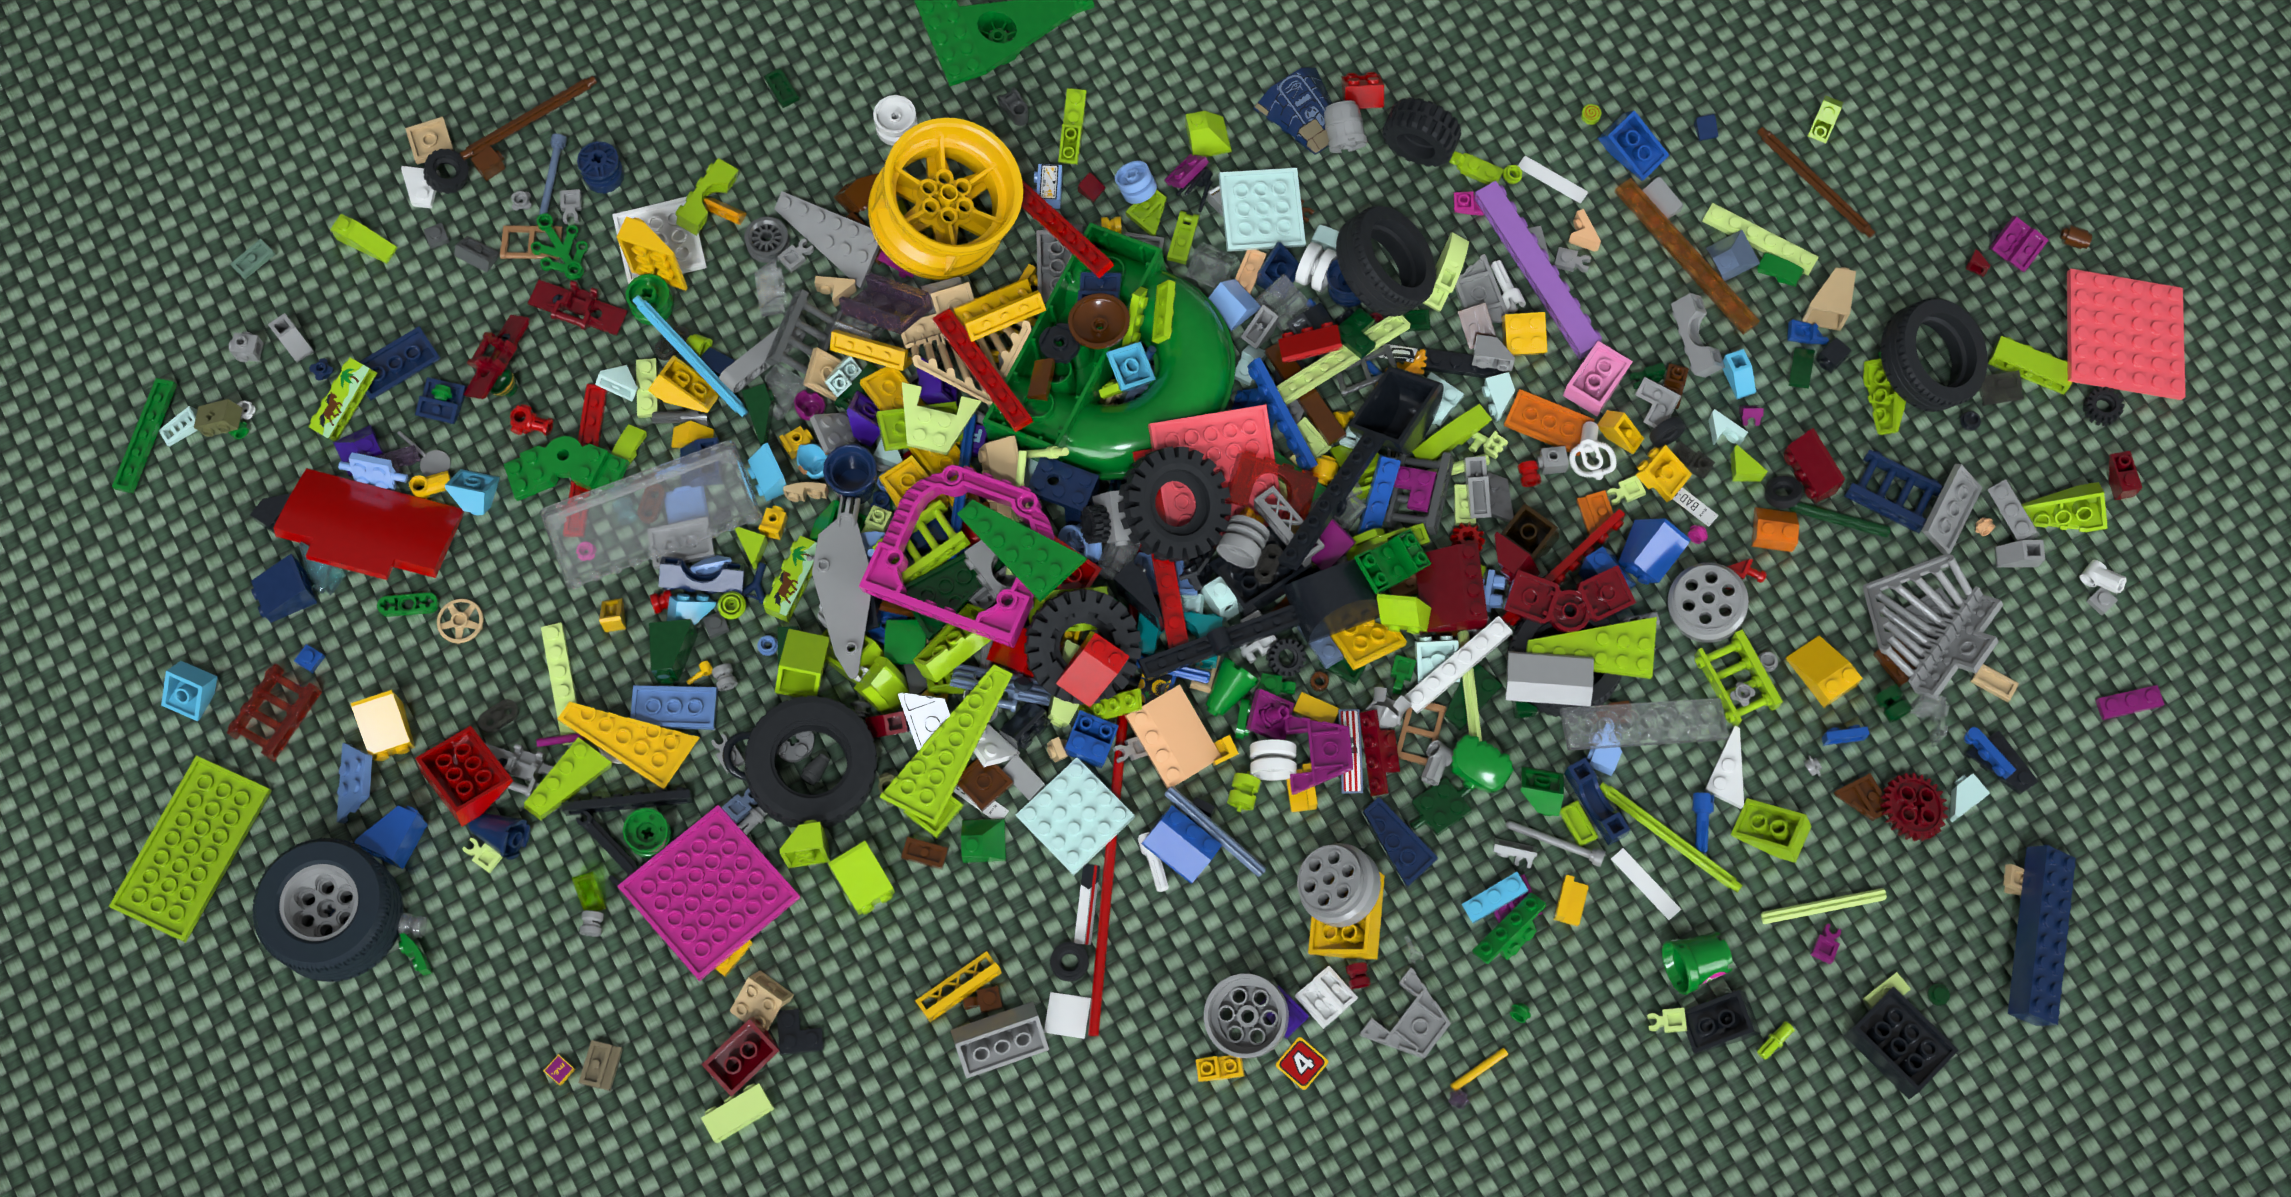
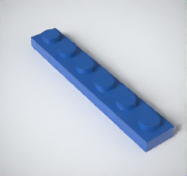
M1259 357L1253 360L1247 366L1248 373L1255 380L1259 394L1264 397L1268 411L1277 421V427L1285 436L1287 446L1293 451L1299 468L1305 473L1312 470L1318 464L1262 359Z

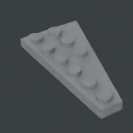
M782 191L775 210L848 278L855 279L856 285L863 289L880 249L871 228Z

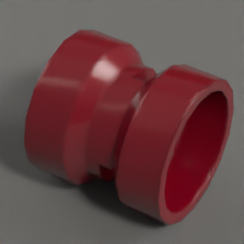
M1366 962L1354 963L1345 967L1346 973L1350 977L1348 982L1350 989H1359L1371 985L1370 978L1366 973L1368 970Z

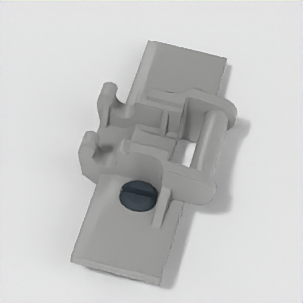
M485 743L508 774L530 781L529 787L516 782H512L507 787L508 789L525 794L527 798L539 785L537 777L540 774L547 775L553 768L550 765L544 764L545 754L537 751L536 754L524 751L522 745L515 744V751L512 753Z

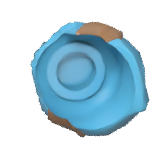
M818 444L799 445L796 458L798 469L803 475H808L811 479L823 478L824 462L829 453H824L822 446Z

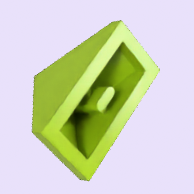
M1738 445L1734 447L1730 455L1732 481L1761 482L1768 471Z
M740 527L735 528L753 569H757L758 563L761 561L768 544L766 536Z

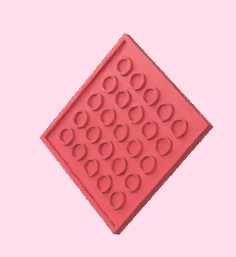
M2076 269L2068 270V381L2099 387L2106 386L2117 390L2177 400L2184 399L2183 288Z
M1266 405L1148 424L1152 452L1172 446L1173 448L1178 446L1189 447V451L1197 450L1204 454L1203 460L1210 458L1217 465L1213 471L1215 473L1222 472L1226 480L1221 483L1222 488L1229 487L1231 496L1225 499V504H1231V515L1225 516V520L1229 521L1232 516L1239 515L1247 506L1254 511L1255 515H1260L1254 509V499L1272 486L1280 493ZM1171 481L1165 483L1161 487V494L1167 524L1175 527L1183 526L1194 516L1196 509L1195 497L1192 491L1181 482ZM1274 494L1264 499L1268 504L1277 505L1278 499ZM1279 510L1278 516L1280 519H1284L1283 510ZM1264 520L1263 525L1266 527L1269 526ZM1224 531V532H1220L1219 534H1220L1221 536H1223V534H1226V533H1225V531Z

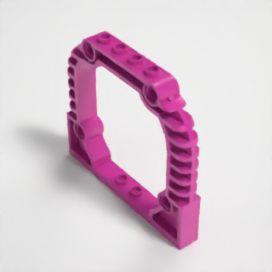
M957 465L947 466L943 473H935L927 478L920 479L906 491L895 510L882 542L879 541L859 587L866 594L1014 648L1034 604V595L1017 577L1011 589H1004L998 593L996 598L997 604L978 613L976 620L956 614V611L952 608L944 607L942 609L937 607V604L933 601L926 600L923 602L906 595L907 589L903 582L902 572L908 567V559L903 554L920 514L930 501L941 494L959 497L969 492L1011 507L1019 520L1029 524L1032 530L1054 541L1052 526L1047 516L1041 510V503L1037 496L1029 488L1013 486L1010 481L1001 479V481L996 480L992 475L982 472V474L976 473L973 468L968 466L963 468ZM954 475H959L957 480L950 481ZM1028 502H1034L1032 507L1025 508ZM900 557L898 563L892 564L893 559ZM1007 599H1013L1012 604L1004 605Z

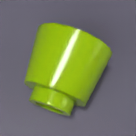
M698 334L690 335L686 340V343L699 357L709 347L712 348L713 344L712 339Z

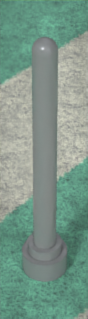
M1513 821L1506 822V828L1589 858L1593 865L1601 867L1606 853L1602 849L1589 850Z

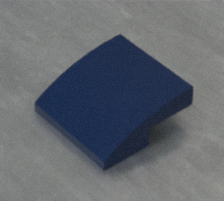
M1081 272L1078 301L1088 295L1097 293L1109 294L1120 300L1122 274L1105 273L1099 279L1092 272Z
M427 377L423 395L419 396L415 415L455 424L464 402V393L467 386ZM437 384L448 386L451 388L452 398L446 401L437 400L434 398L435 395L431 393L432 389Z

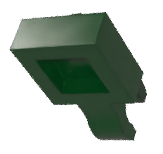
M1663 363L1644 368L1642 372L1631 373L1629 380L1636 379L1639 381L1633 384V389L1640 387L1644 377L1656 383L1664 379L1666 368Z

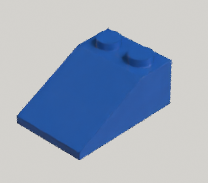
M1635 110L1623 113L1597 138L1609 154L1641 181L1647 178L1669 156L1668 152Z

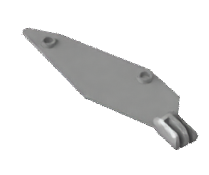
M841 496L837 519L818 534L812 576L835 656L848 677L855 679L859 672L871 595L864 593L860 589L859 584L869 562L857 523L861 498L856 497L853 510V497H847L845 506V496ZM850 647L855 648L852 652L848 651Z

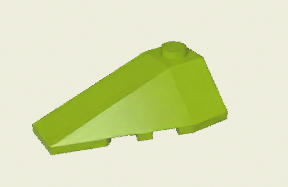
M1881 359L1865 361L1863 381L1868 389V400L1872 404L1874 411L1872 414L1877 433L1879 435L1897 433L1906 401L1895 392L1889 383Z

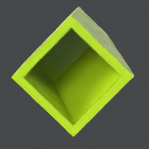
M788 629L779 663L775 693L792 697L818 695L830 637Z

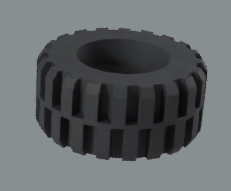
M1404 98L1393 105L1383 126L1382 134L1386 145H1389V148L1395 151L1398 156L1404 157L1409 162H1415L1417 165L1422 164L1426 167L1433 165L1438 167L1447 163L1452 158L1461 137V127L1458 124V120L1452 117V114L1444 110L1442 106L1433 104L1434 102H1427L1420 98Z

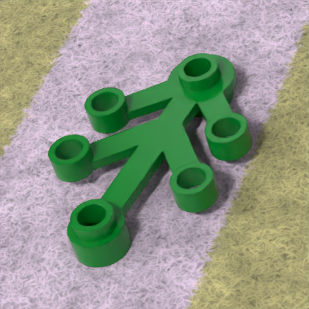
M547 213L540 214L537 217V226L540 230L546 232L555 248L535 241L531 244V252L534 255L543 253L558 257L564 262L562 264L544 257L540 261L542 270L549 271L553 269L564 272L569 280L580 279L584 274L581 261L583 255L588 251V244L585 241L577 242L576 254L572 261L569 252L574 238L579 234L577 226L569 225L567 227V235L564 244H562L553 229L552 216ZM547 222L549 225L543 226L542 223ZM570 230L576 231L574 234L569 233ZM536 246L540 247L539 250H534L533 248ZM585 246V249L581 250L578 247ZM549 262L550 265L544 266L543 263ZM577 270V273H571L570 271Z

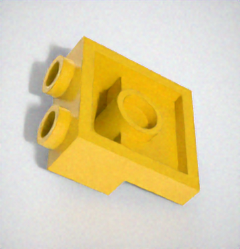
M1667 445L1660 448L1654 447L1647 454L1649 459L1643 460L1637 466L1639 471L1636 473V476L1648 489L1654 488L1668 502L1679 492L1692 473Z

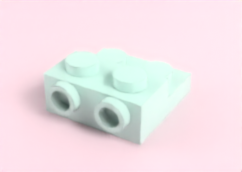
M1431 372L1427 378L1443 383L1444 386L1442 400L1432 423L1441 427L1462 400L1464 393Z
M1452 635L1440 636V640H1432L1431 636L1419 637V641H1415L1418 684L1459 650L1457 639H1453Z

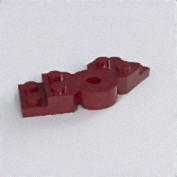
M1618 565L1578 583L1575 591L1565 590L1562 592L1557 583L1521 570H1516L1503 610L1538 624H1544L1549 621L1558 631L1570 633L1584 628L1589 620L1596 622L1635 604L1636 601ZM1566 606L1573 608L1574 614L1572 617H1568L1565 614L1564 609Z

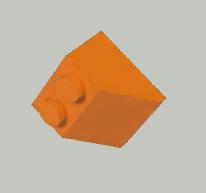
M1755 507L1751 547L1793 552L1798 544L1799 535L1797 514Z

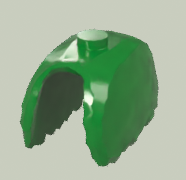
M1465 735L1457 742L1453 750L1450 765L1452 773L1463 780V785L1471 790L1476 788L1487 793H1495L1505 786L1514 769L1510 756L1506 753L1501 754L1497 748H1494L1492 744H1487L1486 741L1479 742V737Z

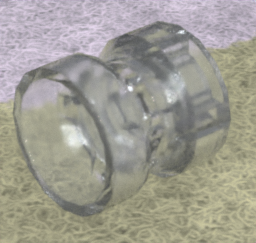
M403 913L399 921L398 931L400 934L405 933L407 935L410 933L414 937L422 938L426 931L427 918L424 916L414 917L410 913Z

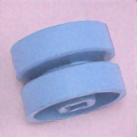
M1143 161L1129 162L1123 165L1115 175V182L1125 201L1130 204L1142 203L1151 198L1156 192L1157 183L1147 164Z

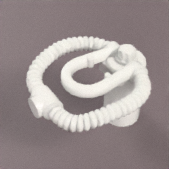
M1590 421L1583 424L1580 444L1571 450L1569 461L1572 469L1579 476L1593 477L1596 480H1601L1604 475L1615 470L1617 464L1616 456L1608 444L1597 440L1598 425ZM1600 447L1605 449L1610 456V466L1605 469H1599L1603 465V457L1599 451ZM1595 451L1599 463L1590 465L1587 462L1586 453ZM1578 452H1581L1584 466L1592 471L1586 472L1577 466L1575 456Z

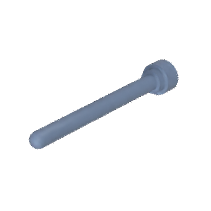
M552 134L550 144L553 151L539 215L548 213L560 152L566 147L567 137L561 134Z

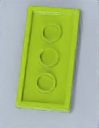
M956 401L921 406L955 415L958 412ZM904 408L877 411L876 417L884 450L892 451L914 448L907 446ZM963 432L961 433L960 437L956 442L962 441Z

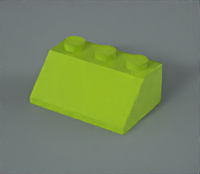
M808 820L804 824L798 825L779 849L788 869L830 862L828 837L821 823L816 820Z

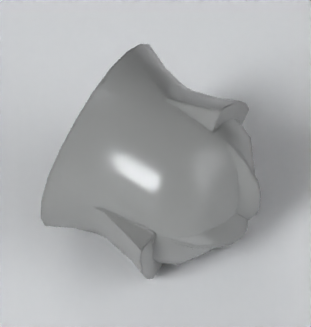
M1375 687L1373 701L1365 710H1377L1381 730H1388L1395 726L1400 727L1403 714L1412 706L1411 703L1402 695L1394 701L1386 696L1387 688Z

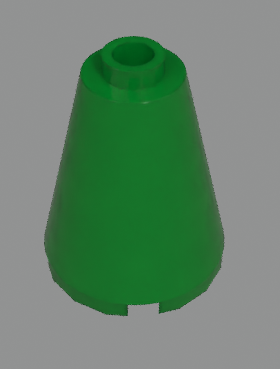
M1225 657L1222 660L1205 703L1208 706L1206 711L1215 717L1218 715L1223 716L1255 687L1259 680Z

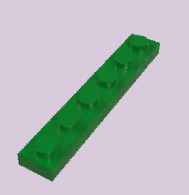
M155 379L112 487L115 490L134 494L177 387L174 381Z

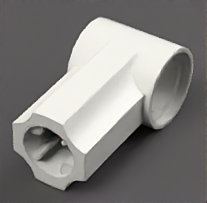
M2092 560L2079 577L2089 587L2097 585L2116 594L2121 593L2126 583L2125 576L2108 570L2098 560Z

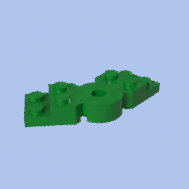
M561 436L552 440L546 448L541 446L533 447L519 453L521 457L503 465L514 497L517 501H520L556 486L559 478L570 477L577 486L612 499L630 463L628 460L610 454L607 450L592 444L582 446L573 437Z

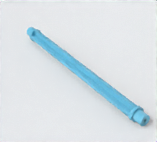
M639 295L636 296L633 302L636 304L637 309L735 413H738L742 418L746 416L749 411L744 407L740 399L719 380V377L646 300H643Z

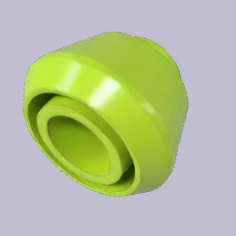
M729 591L719 598L717 607L719 613L724 618L736 619L744 613L746 602L740 593Z

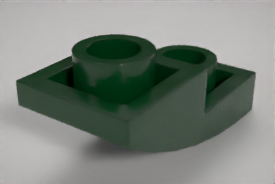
M1795 348L1789 386L1809 389L1815 350Z

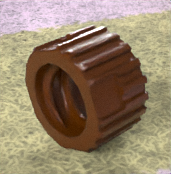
M1316 672L1310 679V686L1316 692L1324 691L1328 687L1329 677L1323 672ZM1321 678L1324 680V684L1317 685L1315 680Z

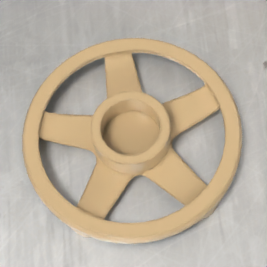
M453 600L447 603L438 614V631L449 642L456 644L468 642L475 638L482 630L483 613L480 607L471 600ZM465 602L469 603L470 606L464 612H459L453 604ZM448 608L452 615L451 620L440 624L441 616L445 609ZM475 608L479 614V624L469 620V616ZM454 627L455 639L448 637L442 629ZM464 628L475 629L474 633L462 639Z

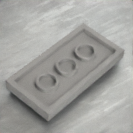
M1962 464L1954 465L1922 529L1925 536L1943 555L1951 553L1982 490L1981 485Z

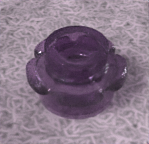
M1456 1090L1450 1093L1449 1103L1456 1108L1465 1109L1466 1105L1470 1104V1101L1467 1099L1468 1095L1463 1091Z

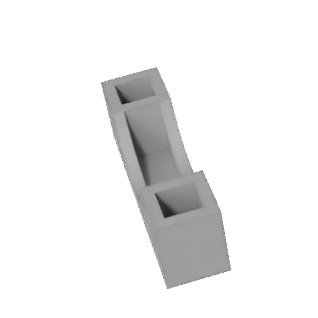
M1689 293L1671 303L1672 314L1677 321L1678 332L1683 339L1684 350L1689 357L1690 369L1694 375L1706 378L1725 368L1719 349L1705 347L1699 337L1701 321L1707 314L1702 297Z
M982 540L964 551L965 564L970 570L974 569L978 574L976 578L982 586L986 585L990 590L988 594L994 602H996L1000 591L1011 589L1012 586H1005L994 578L993 569L998 558ZM1007 599L1004 605L1012 604L1013 599Z

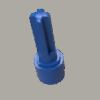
M1693 793L1692 811L1696 813L1695 848L1701 853H1706L1708 851L1709 814L1714 812V794Z

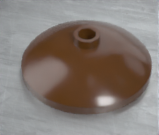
M1097 293L1080 299L1072 307L1068 317V325L1071 335L1078 343L1088 348L1103 349L1117 344L1124 338L1130 326V316L1127 307L1121 300L1109 294Z

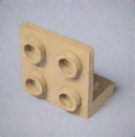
M758 971L748 977L730 1012L745 1023L754 1016L768 1031L780 1008L789 1003L794 994L762 971Z

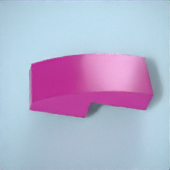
M1474 191L1454 193L1455 212L1469 215H1484L1474 200Z

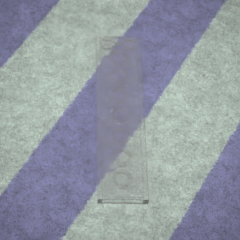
M1721 698L1567 707L1560 710L1567 751L1722 741L1729 738Z

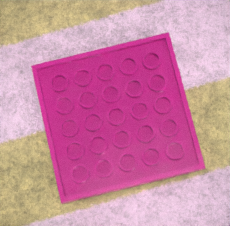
M719 805L617 886L698 981H701L800 899V895Z

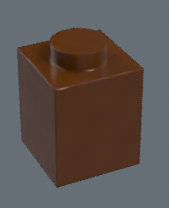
M491 146L471 158L474 167L486 182L505 169L502 162L505 160L498 150L494 151Z

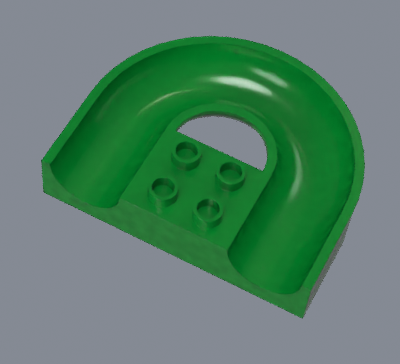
M1089 223L1083 236L1114 264L1106 273L1122 274L1120 300L1125 304L1128 312L1132 294L1139 287L1148 289L1146 295L1148 303L1142 314L1144 315V321L1139 329V333H1141L1139 342L1145 345L1147 349L1150 346L1156 348L1153 356L1156 380L1152 381L1139 397L1130 402L1119 405L1098 403L1101 398L1099 390L1110 381L1114 374L1106 353L1121 348L1122 339L1117 344L1103 349H1093L1081 345L1078 354L1070 363H1055L1048 401L1027 398L1034 363L1036 360L1046 359L1041 353L1039 344L1042 332L1049 326L1051 328L1058 323L1068 324L1069 313L1078 302L1081 272H1091L1072 254L1045 304L1046 311L1041 312L1004 380L1029 413L1033 422L1015 433L994 403L991 404L982 422L989 442L1015 436L1018 451L1046 449L1049 446L1066 447L1069 450V454L1067 456H1059L1055 460L1099 475V480H1119L1124 478L1129 469L1134 468L1132 465L1134 463L1133 452L1152 449L1148 424L1224 412L1226 410L1234 387L1236 372L1235 353L1231 335L1222 315L1214 304L1195 286L1181 277L1166 271L1161 248ZM1167 280H1172L1175 282L1172 333L1169 339L1158 344L1152 342L1157 285ZM1064 340L1055 343L1060 347L1064 345ZM1030 458V459L1039 462V459H1040V458Z

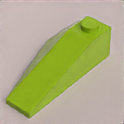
M2099 482L2078 485L2021 504L2035 527L2046 528L2050 526L2059 527L2062 530H2067V528L2077 529L2079 532L2108 529L2105 496Z

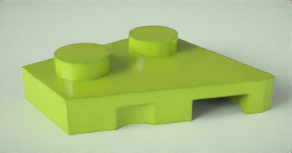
M1156 189L1154 195L1148 200L1133 204L1126 211V216L1150 236H1156L1167 197Z

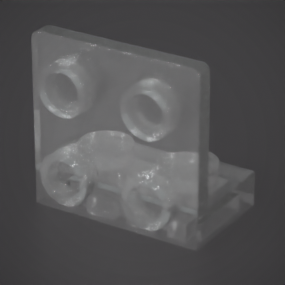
M1920 694L1910 704L1913 708L1910 713L1916 714L1920 718L1930 716L1928 747L1934 748L1947 735L1948 726L1945 724V717L1948 715L1949 705L1946 704V697Z

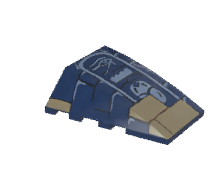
M1316 68L1298 69L1270 87L1254 106L1255 111L1261 112L1271 123H1276L1282 128V131L1292 135L1298 143L1314 155L1329 147V139L1325 130L1324 112L1326 111L1325 108L1333 103Z

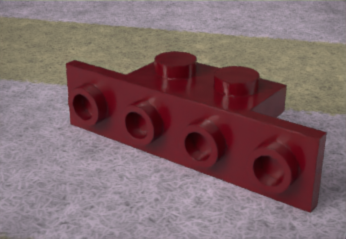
M1377 710L1359 713L1370 795L1372 797L1388 794L1386 773L1400 772L1395 730H1380Z

